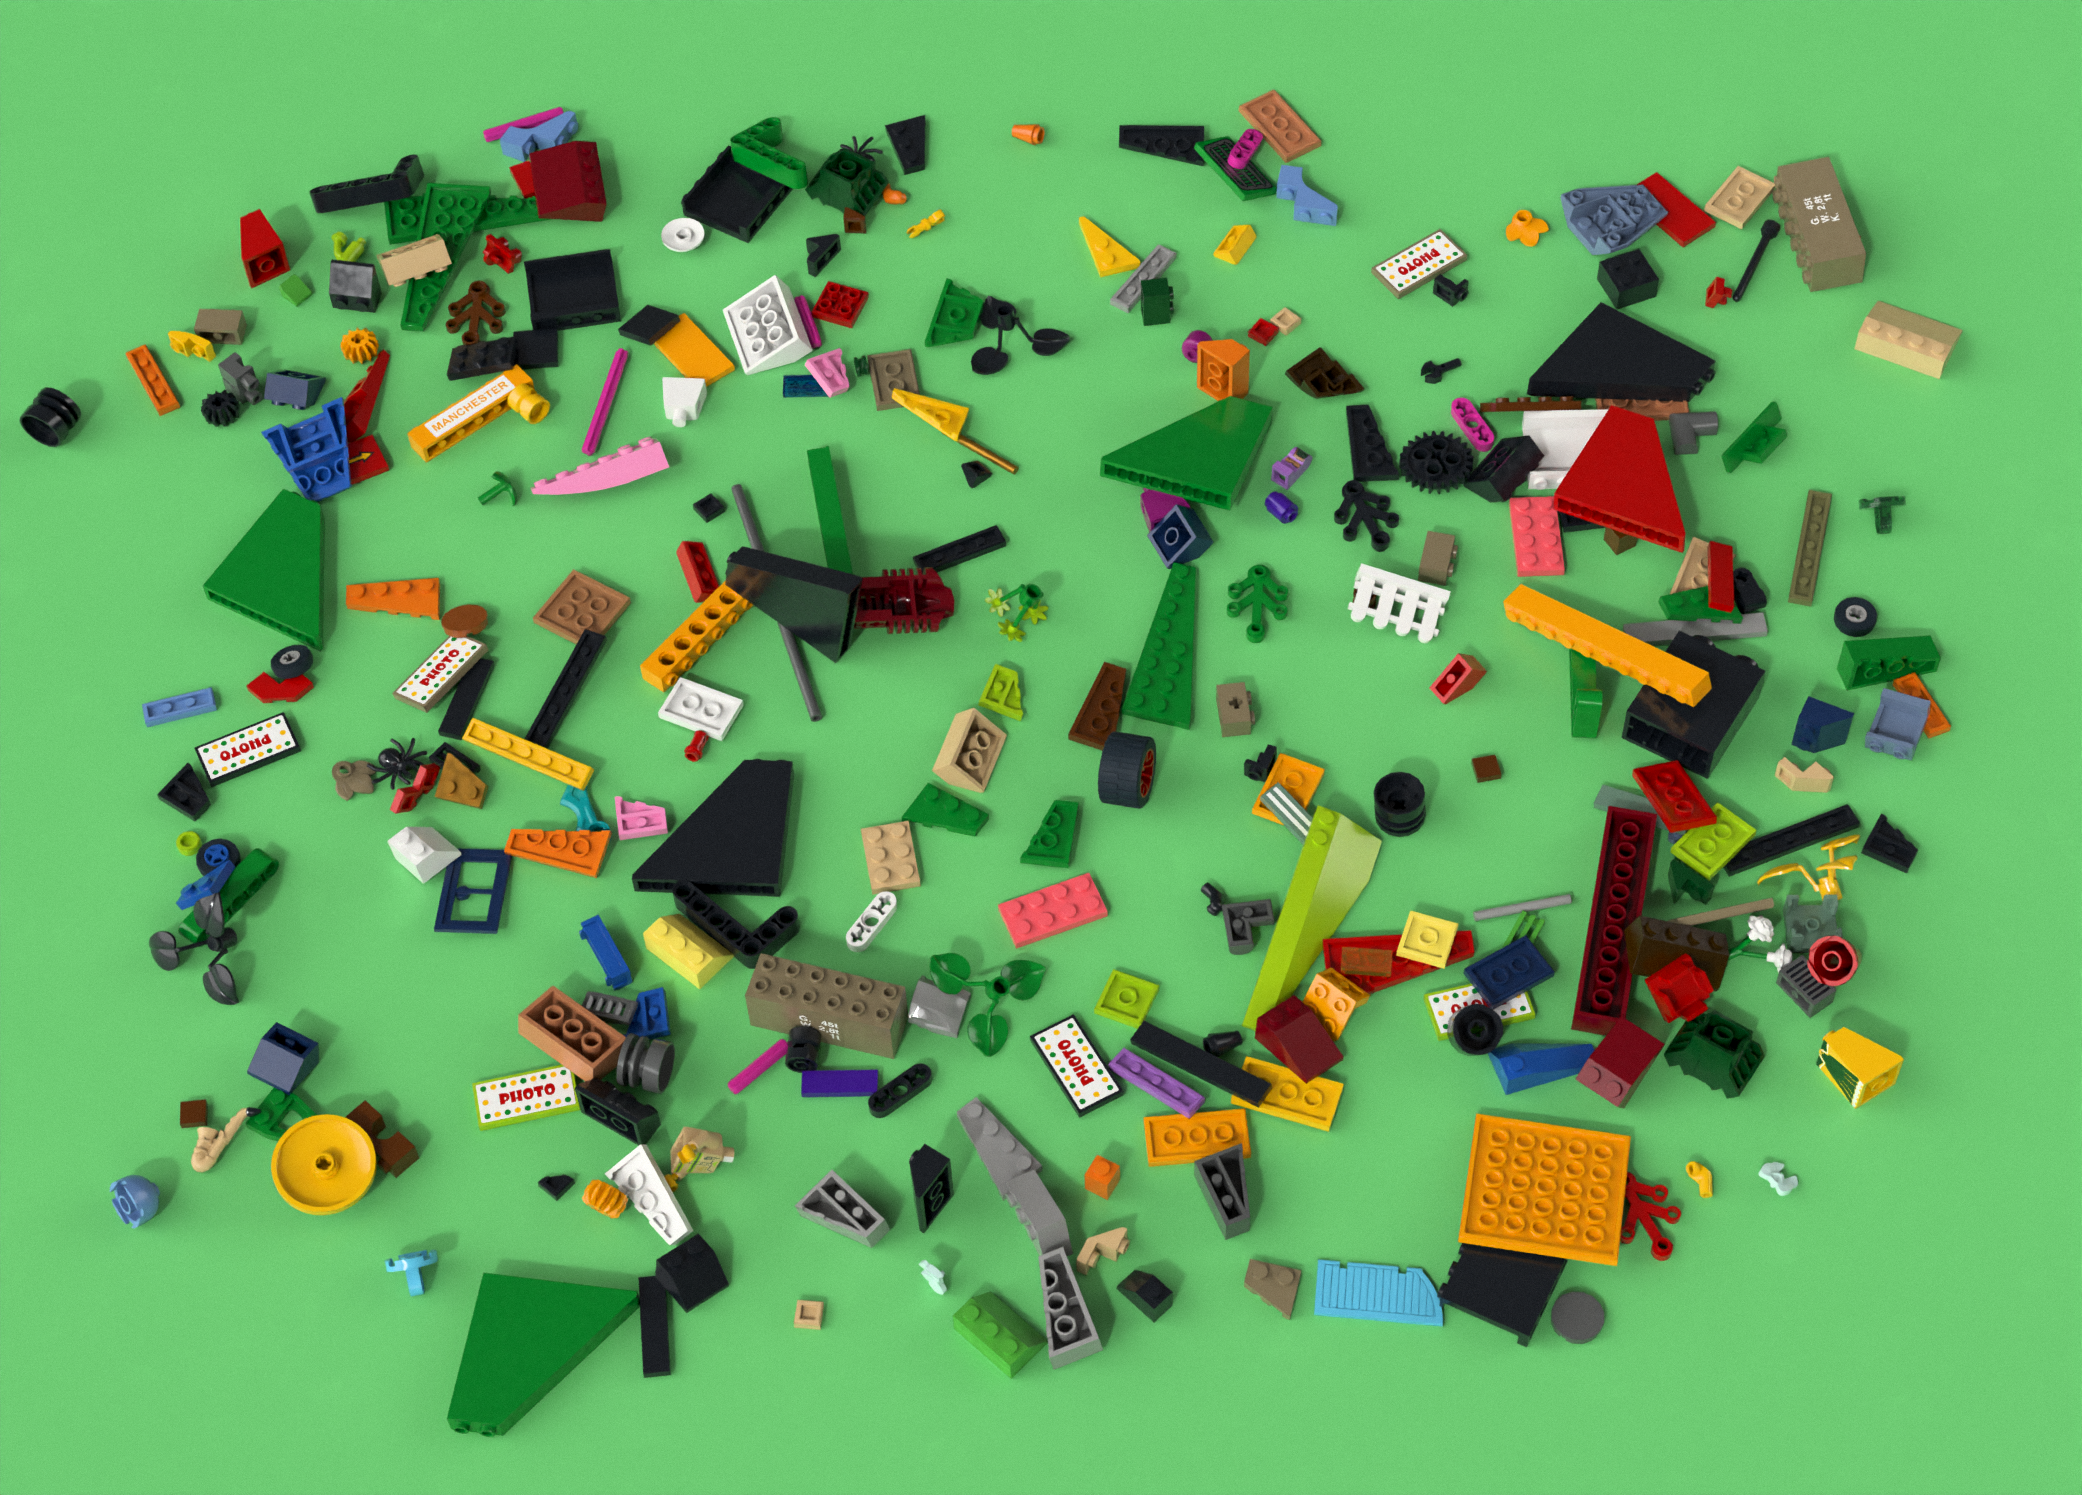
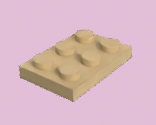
M1737 166L1706 203L1704 211L1743 229L1775 190V184Z
M909 821L861 829L872 895L885 891L891 892L921 886Z

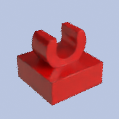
M1716 277L1706 289L1705 306L1714 308L1717 303L1726 305L1727 297H1732V289L1724 287L1725 279Z

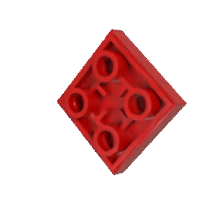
M828 281L811 311L812 317L853 328L869 298V294L866 291Z

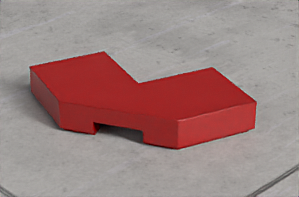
M265 672L246 686L248 691L262 703H273V701L280 700L297 702L314 688L313 683L303 674L295 678L285 679L282 683L278 684Z
M435 763L420 765L413 785L397 790L390 810L395 814L411 811L417 805L415 801L423 793L428 794L433 788L440 771V766Z

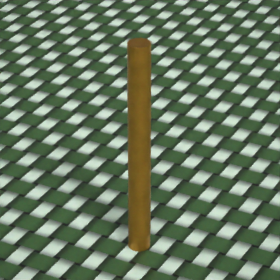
M960 434L958 441H956L1014 475L1019 469L1018 466Z

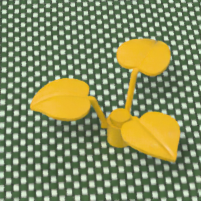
M1860 835L1838 838L1820 847L1821 850L1829 849L1830 862L1816 868V871L1824 869L1828 871V876L1818 879L1819 884H1816L1805 868L1798 863L1785 864L1770 869L1758 879L1757 884L1759 886L1763 880L1791 871H1800L1813 886L1814 891H1820L1822 900L1825 895H1837L1838 900L1842 899L1835 869L1852 870L1858 857L1854 855L1834 860V851L1839 846L1847 845L1851 842L1857 844Z

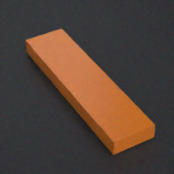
M146 344L126 352L128 361L159 416L180 408L178 400Z

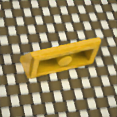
M1234 225L1215 250L1214 257L1237 265L1256 239V234L1251 225Z

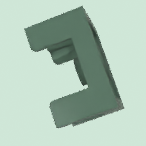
M1787 895L1783 907L1787 950L1792 951V953H1810L1811 946L1818 939L1831 935L1843 938L1842 928L1837 929L1835 917L1838 909L1837 895H1825L1822 905H1798L1799 895Z

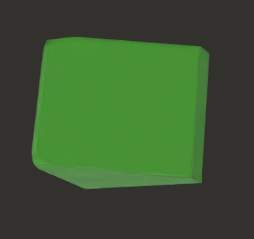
M295 274L279 286L282 297L296 307L312 295V291Z

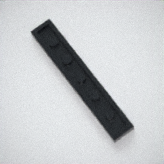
M587 629L584 630L528 731L525 740L548 749L607 641L606 636Z
M1846 804L1749 841L1723 868L1729 877L1856 829L1859 827L1860 822L1849 805Z
M1146 1021L1142 1022L1130 1039L1132 1045L1258 1108L1272 1089L1271 1083Z

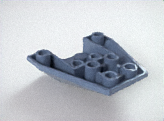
M1644 185L1578 188L1563 193L1560 197L1567 227L1592 255L1610 254L1629 247L1668 214L1665 208Z

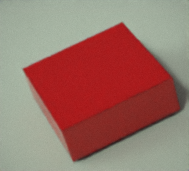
M1260 318L1248 331V337L1267 346L1279 333V327Z

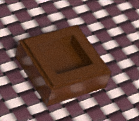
M1495 755L1472 759L1471 764L1477 783L1501 779V771Z
M206 1099L180 1102L181 1128L207 1126L208 1103Z

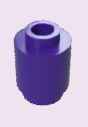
M1275 491L1267 496L1264 503L1267 511L1281 523L1286 524L1296 519L1298 506L1284 494Z

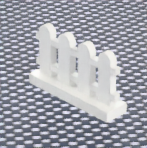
M1361 563L1356 573L1353 587L1358 589L1354 603L1350 602L1347 609L1352 610L1351 619L1354 622H1361L1368 615L1374 617L1373 625L1377 629H1384L1388 622L1396 624L1395 631L1399 636H1406L1410 629L1419 631L1418 640L1421 643H1429L1433 636H1438L1439 630L1435 629L1438 615L1443 616L1444 606L1449 600L1451 591ZM1371 594L1380 596L1376 610L1368 608ZM1394 601L1402 603L1399 617L1390 614ZM1416 608L1424 610L1421 624L1413 622Z

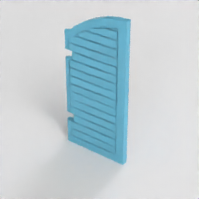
M1318 1259L1314 1315L1443 1327L1442 1307L1439 1306L1440 1300L1437 1297L1434 1286L1423 1273L1422 1268L1407 1267L1406 1274L1398 1273L1399 1266L1348 1262V1268L1346 1269L1339 1268L1340 1261Z

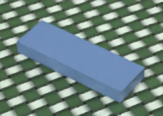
M212 687L142 704L147 727L217 710Z

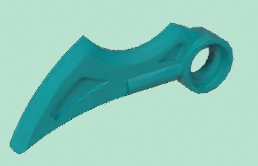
M568 785L561 798L560 805L570 808L576 814L578 820L576 831L590 830L591 832H596L598 830H610L607 823L598 821L588 797L587 786L582 791Z

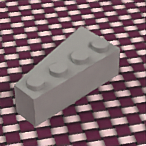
M1063 1247L1038 1256L1049 1346L1048 1352L1054 1370L1103 1350Z

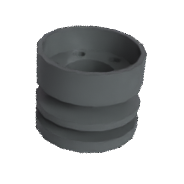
M630 1033L626 1037L619 1054L617 1083L622 1086L630 1085V1087L636 1089L642 1081L643 1090L662 1094L672 1074L675 1058L674 1043L655 1039L650 1045L648 1037L641 1036L639 1038V1035Z

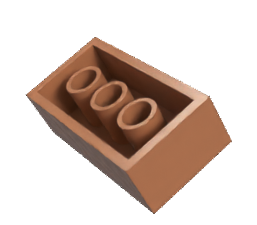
M555 986L550 987L518 1014L519 1034L585 1082L594 1078L602 1080L617 1067L619 1054L626 1037Z

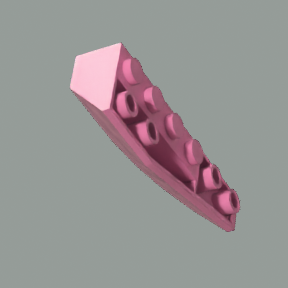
M649 436L639 440V445L632 447L628 444L617 449L618 452L615 454L602 456L592 463L581 464L577 466V469L570 472L565 470L555 474L556 478L547 481V478L534 482L535 486L531 487V491L533 494L560 495L603 490L669 468L660 442L656 438L653 439Z

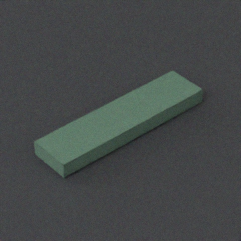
M1602 785L1594 801V808L1606 812L1608 806L1657 814L1647 798L1606 785ZM1657 814L1655 827L1669 831ZM1683 830V831H1678V832H1673V833H1677V834H1680V835H1684L1685 833L1688 832V830Z

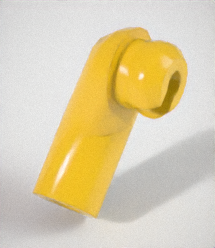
M1696 1161L1689 1162L1686 1165V1172L1690 1178L1699 1184L1700 1197H1712L1711 1172Z

